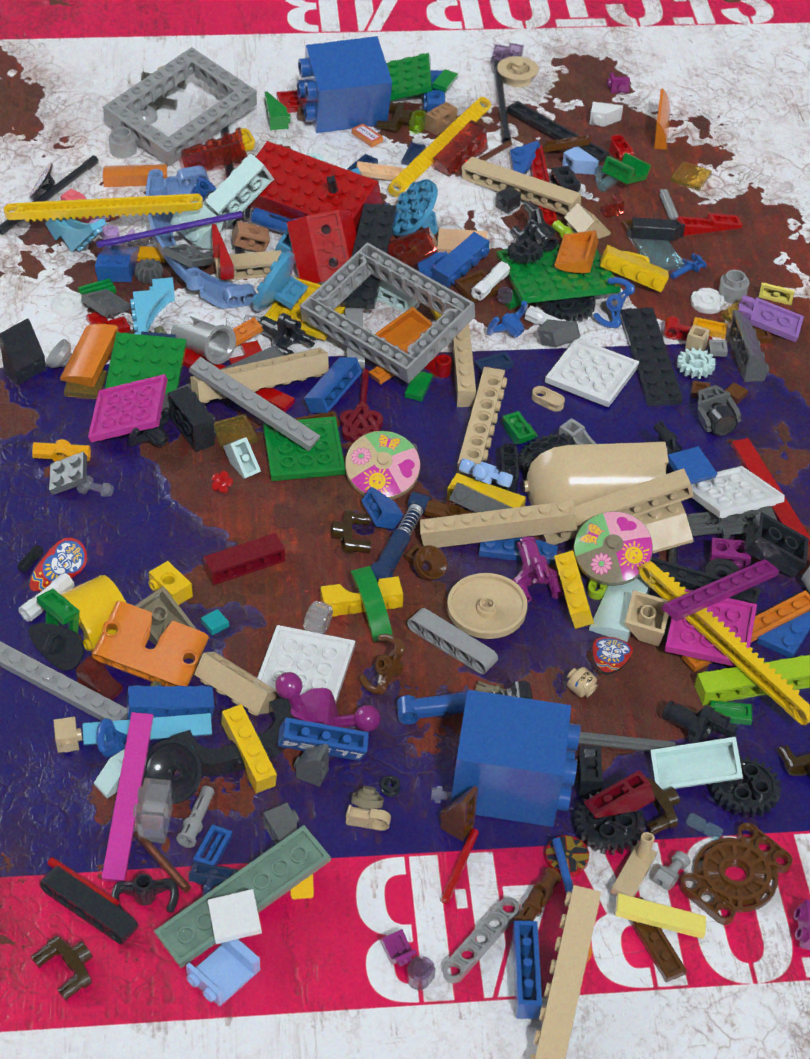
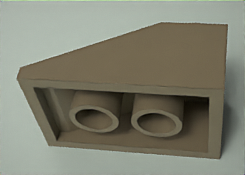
M164 586L135 605L152 612L149 640L155 646L172 621L196 629Z

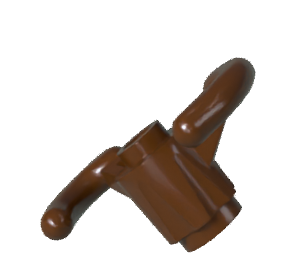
M380 634L378 636L379 641L390 642L395 645V649L389 655L383 654L376 659L375 669L379 673L378 685H372L365 675L359 677L363 687L376 695L385 694L391 678L400 675L403 671V663L400 659L404 655L406 647L399 638L390 634Z

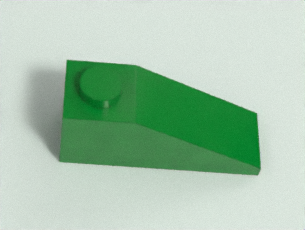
M265 91V108L270 130L289 129L288 123H291V115L287 112V108L268 91Z

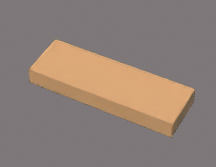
M359 161L356 165V168L359 167L363 176L393 180L403 171V167Z

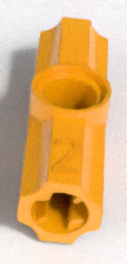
M63 439L57 440L55 444L34 442L32 456L33 458L52 459L56 462L84 452L87 455V461H90L91 446L71 445L69 441Z

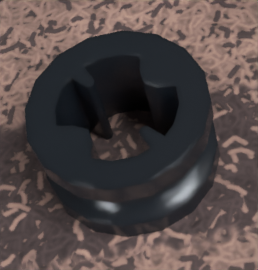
M392 775L384 777L381 780L382 793L388 797L398 795L400 792L399 779Z

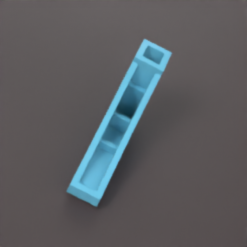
M65 217L62 220L56 218L55 221L49 218V221L45 223L54 239L61 238L64 240L71 252L75 250L79 252L86 248V245L91 243L107 224L104 218L94 223H83L73 220L71 217H69V220H66Z
M172 277L152 279L153 286H149L150 290L133 292L134 299H130L131 309H135L132 310V318L136 320L133 321L135 334L141 335V331L149 332L151 324L160 311L170 302L175 301Z

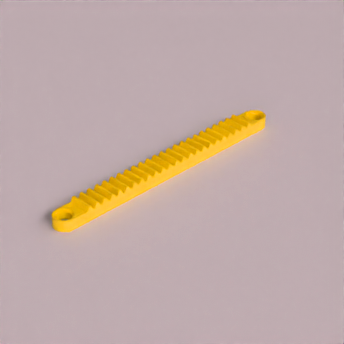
M479 97L466 111L392 180L388 186L390 195L399 197L402 192L409 188L412 182L419 179L487 113L491 107L490 101L485 97ZM393 186H397L400 191L395 190Z
M199 194L24 202L7 204L3 210L6 219H25L27 222L30 219L34 222L36 219L42 221L43 218L49 221V218H52L55 221L56 218L62 220L63 217L66 220L72 217L74 220L76 217L82 219L83 216L86 219L89 216H92V218L96 216L102 218L103 215L106 218L109 215H112V217L116 215L122 217L123 214L126 217L129 214L135 216V214L142 216V213L148 216L149 213L161 215L162 212L168 215L169 212L175 214L177 211L181 214L182 211L199 210L203 207V199Z
M648 561L639 566L641 578L663 599L671 601L689 593L685 592V587H680V582H674V577H669V572H663L653 562ZM705 608L685 617L692 626L799 724L807 725L810 723V705L799 696L800 691L793 690L794 685L792 684L787 685L788 680L781 679V674H775L776 669H770L769 663L764 664V658H758V653H752L753 648H747L746 642L741 643V637H735V632H729L730 628L724 627V622H718V617H712L713 612H707L708 608Z

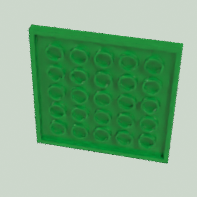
M558 244L552 251H547L543 248V257L540 260H536V262L530 261V263H520V261L515 262L514 259H509L510 256H507L508 249L497 251L499 262L507 263L510 267L507 277L521 302L533 303L621 292L620 284H609L607 282L608 278L615 276L610 270L600 266L602 256L597 249L589 273H573L555 268L561 244Z

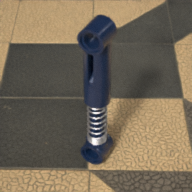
M412 492L404 518L399 527L393 531L378 561L374 562L371 566L377 583L379 579L393 577L394 570L411 540V532H413L419 518L425 514L427 503L429 500H432L431 496Z

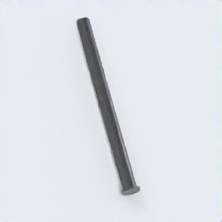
M580 732L579 744L646 752L676 746L675 742L588 732Z

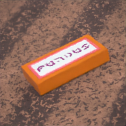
M365 124L351 129V133L370 147L383 142V137Z

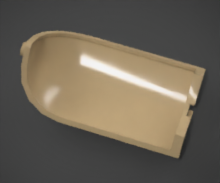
M665 442L554 447L541 453L531 463L527 473V481L523 482L524 492H527L531 506L574 500V506L666 475V465L669 463Z

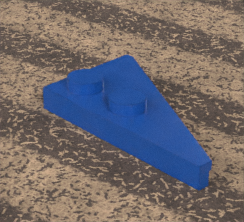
M539 141L510 149L514 171L522 174L529 171L532 161L536 157L535 151L540 148Z
M810 611L759 636L757 643L786 657L794 658L810 631Z

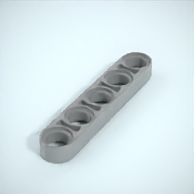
M512 897L503 898L445 962L443 976L447 982H460L512 924L513 918L519 914V903L516 899ZM511 905L515 908V911L507 913L503 910V907ZM497 920L502 925L499 928H493L489 925V922ZM482 935L485 936L488 939V941L484 944H480L475 940V938L477 936ZM465 951H470L474 954V957L468 960L464 959L461 954ZM450 967H456L460 970V973L454 976L450 975L447 970Z

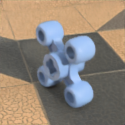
M463 458L459 465V471L472 474L476 480L487 484L497 480V484L510 487L513 480V475L502 471L499 473V470L496 469L497 466L482 461L480 464L475 465V462Z

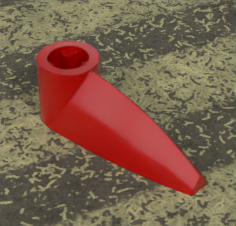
M670 316L665 320L664 335L669 339L687 341L688 333L692 327L680 324L677 317Z
M444 354L435 356L424 368L440 378H447L451 374L452 359Z

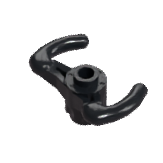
M167 407L163 409L164 416L160 419L158 427L146 429L139 436H137L139 429L134 428L128 437V446L134 447L137 444L151 442L158 448L164 446L169 440L168 434L163 428L170 419V409Z
M140 874L135 878L134 882L120 881L116 883L111 896L119 900L120 894L124 893L134 896L135 902L139 905L146 906L155 901L157 894L169 890L171 897L166 910L169 913H173L179 900V888L171 878L155 881L152 880L150 875ZM119 900V905L117 907L123 910Z

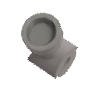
M676 851L672 856V864L668 867L661 866L655 874L653 881L669 891L674 887L679 878L678 871L686 869L691 861L688 855L682 851Z

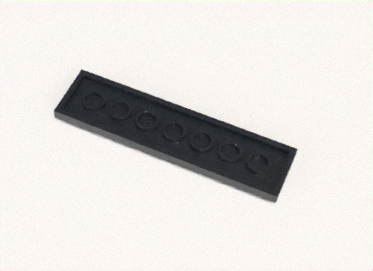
M364 203L352 256L366 243L388 254L397 214V205ZM371 274L341 302V307L375 309L381 280Z
M653 307L621 309L619 315L632 358L639 361L636 371L647 406L682 404L683 397Z

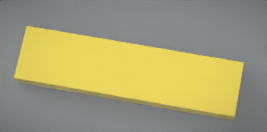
M620 893L616 898L615 916L701 939L706 934V916Z

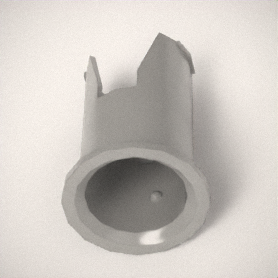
M192 316L190 318L193 320L194 326L191 324H173L171 334H175L176 338L186 339V348L205 355L210 363H224L234 352L236 336L230 326L223 324L215 326Z

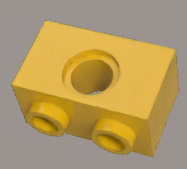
M169 561L149 571L148 584L153 591H157L164 586L178 605L193 597L192 583Z

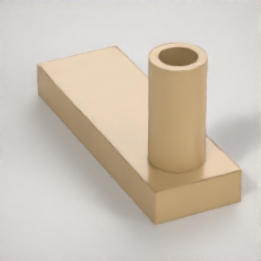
M644 832L641 835L640 843L635 846L612 887L611 894L618 896L620 893L635 897L657 856V852L652 850L655 839L652 833Z

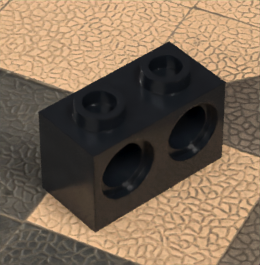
M570 166L551 168L550 182L552 184L579 193L581 184Z
M580 745L577 759L579 796H589V794L595 796L597 791L601 792L603 784L601 746Z

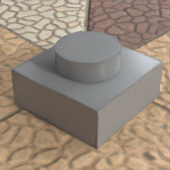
M709 339V354L716 357H727L726 340Z

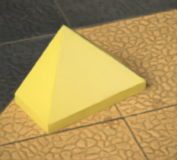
M762 282L759 298L792 305L795 290Z

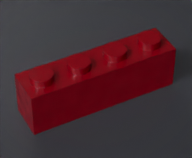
M276 533L203 556L204 570L212 585H216L285 562V548Z

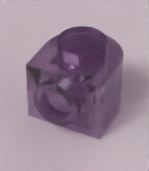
M418 956L412 960L407 971V982L411 988L422 990L435 978L436 970L432 960L427 957L421 959Z

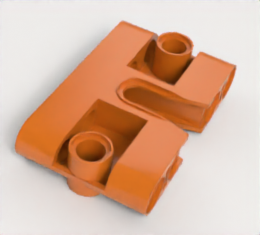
M116 601L108 620L103 625V631L92 652V658L148 681L160 682L162 686H188L194 671L197 669L209 636L202 631L172 621L160 636L154 649H147L145 646L150 636L152 612L123 601ZM111 629L117 631V633L113 635L108 634L107 632ZM190 658L194 662L192 664H186L184 660Z

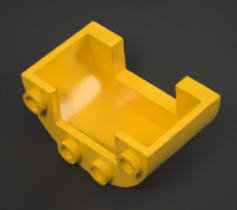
M100 575L61 593L65 599L80 610L79 626L84 632L85 639L83 640V645L91 653L103 631V625L108 620L116 601L126 602L119 589L106 575ZM111 629L107 633L113 635L116 634L117 631Z

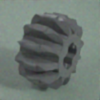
M147 258L136 263L134 272L138 282H143L144 285L147 283L151 285L152 279L162 278L163 267L160 261H155L154 258L151 260Z

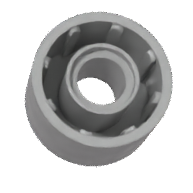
M118 127L109 135L111 155L117 158H129L135 155L137 152L136 136L134 133H131L129 128Z
M730 270L721 277L718 292L721 296H724L725 302L739 303L743 295L747 296L749 279L740 270Z

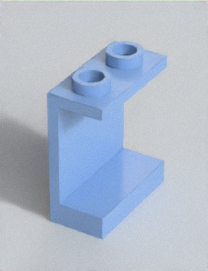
M238 939L223 942L218 949L196 968L191 963H188L186 965V978L193 987H198L203 991V995L208 1001H214L220 1007L260 971V958Z

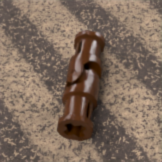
M550 867L543 870L542 878L533 886L522 904V910L519 915L513 918V923L514 921H534L536 917L540 916L542 908L545 907L553 895L555 885L562 880V876L557 870Z

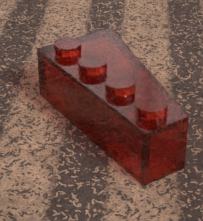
M470 120L433 158L434 170L450 177L471 157L476 158L488 150L486 127Z
M241 127L236 128L234 133H223V137L219 139H208L204 145L198 143L181 150L184 167L203 166L205 169L210 170L216 166H225L231 162L243 161L248 156Z
M429 227L390 241L388 249L390 256L410 267L438 252L437 240Z

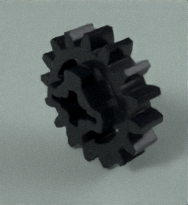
M522 239L519 242L516 240L515 243L511 242L508 245L507 256H510L509 259H514L515 262H536V260H540L543 257L544 247L541 246V243L537 244V241L531 242V240Z

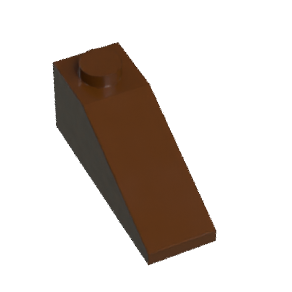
M476 786L454 800L440 814L441 829L461 841L466 838L475 825L478 788Z

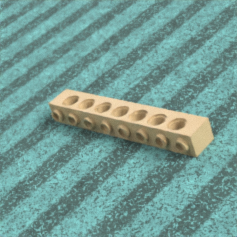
M484 367L458 460V474L475 479L472 474L459 471V465L463 458L475 462V465L480 464L481 461H487L489 452L487 448L491 447L492 442L490 436L494 435L495 430L493 423L496 424L498 419L496 411L500 412L501 401L499 400H503L504 389L502 388H506L507 378L504 377L505 370Z

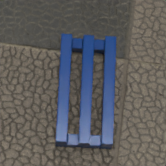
M212 824L193 858V864L196 862L217 866L233 837L232 831ZM217 832L218 835L215 841L212 843L205 859L202 858L213 836ZM225 835V837H224L223 841L221 842V844H220V846H219L217 852L215 853V855H214L212 861H210V859L212 858V856H213V854H214L216 848L218 847V845H219L221 839H222L223 836Z

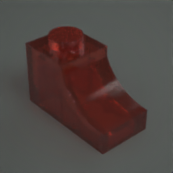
M91 656L87 657L76 668L78 683L112 701L123 691V685L109 674L105 665Z

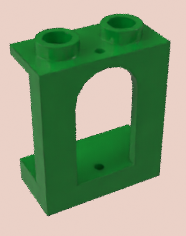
M625 153L622 162L611 156L606 157L602 172L626 184L646 180L651 165Z
M53 588L37 596V604L46 610V623L59 625V621L64 625L69 622V629L78 634L79 609Z

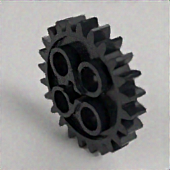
M595 296L541 301L540 305H542L541 309L546 314L555 318L583 322V318L588 319V316H592L596 300H594Z
M557 432L555 435L550 433L547 437L543 435L541 439L536 438V441H530V445H524L525 449H521V453L518 454L519 465L526 472L529 470L531 463L541 453L554 447L576 445L573 437H570V434L565 435V433L559 435V432Z
M739 755L743 779L710 784L712 785L711 792L715 793L714 800L720 799L719 806L727 805L726 811L733 809L735 816L738 812H742L743 818H745L746 813H749L752 818H754L756 812L759 816H762L764 811L770 813L771 808H775L776 803L779 801L782 789L779 787L781 780H777L778 774L771 773L772 767L765 768V761L760 764L757 763L758 758L750 761L748 755L745 760H742Z
M583 798L582 804H578L574 816V827H577L576 834H581L580 840H587V847L594 845L595 852L599 848L602 849L604 855L607 850H610L612 855H614L615 850L623 854L624 848L631 851L632 845L636 846L641 835L645 831L646 819L643 818V811L641 810L595 818L584 805L586 799Z

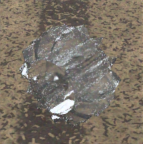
M314 601L304 618L305 622L303 625L305 631L325 634L332 619V606L324 602Z

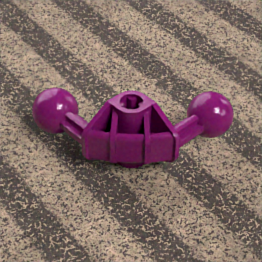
M282 673L276 680L275 689L278 695L289 700L291 715L298 720L336 727L356 726L364 732L374 731L381 722L379 711L371 705L361 706L355 714L338 716L335 698L331 690L327 688L310 689L300 695L303 684L301 678L296 673Z

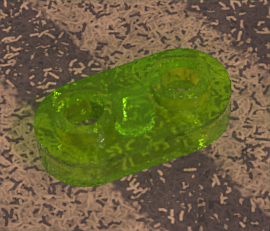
M416 110L412 113L409 130L413 133H420L424 130L425 111Z

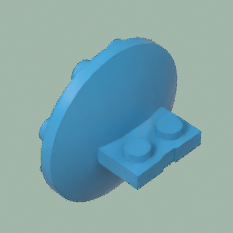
M429 179L412 182L409 189L399 195L396 204L398 215L392 232L396 237H408L421 226L426 232H430L433 235L439 231L436 213L433 211L438 195V189L434 182Z
M291 251L282 252L279 255L277 261L272 263L270 267L271 272L266 276L265 282H261L257 287L259 293H256L251 300L254 303L253 309L257 312L267 308L275 300L292 309L299 298L307 291L308 286L291 276L295 254Z

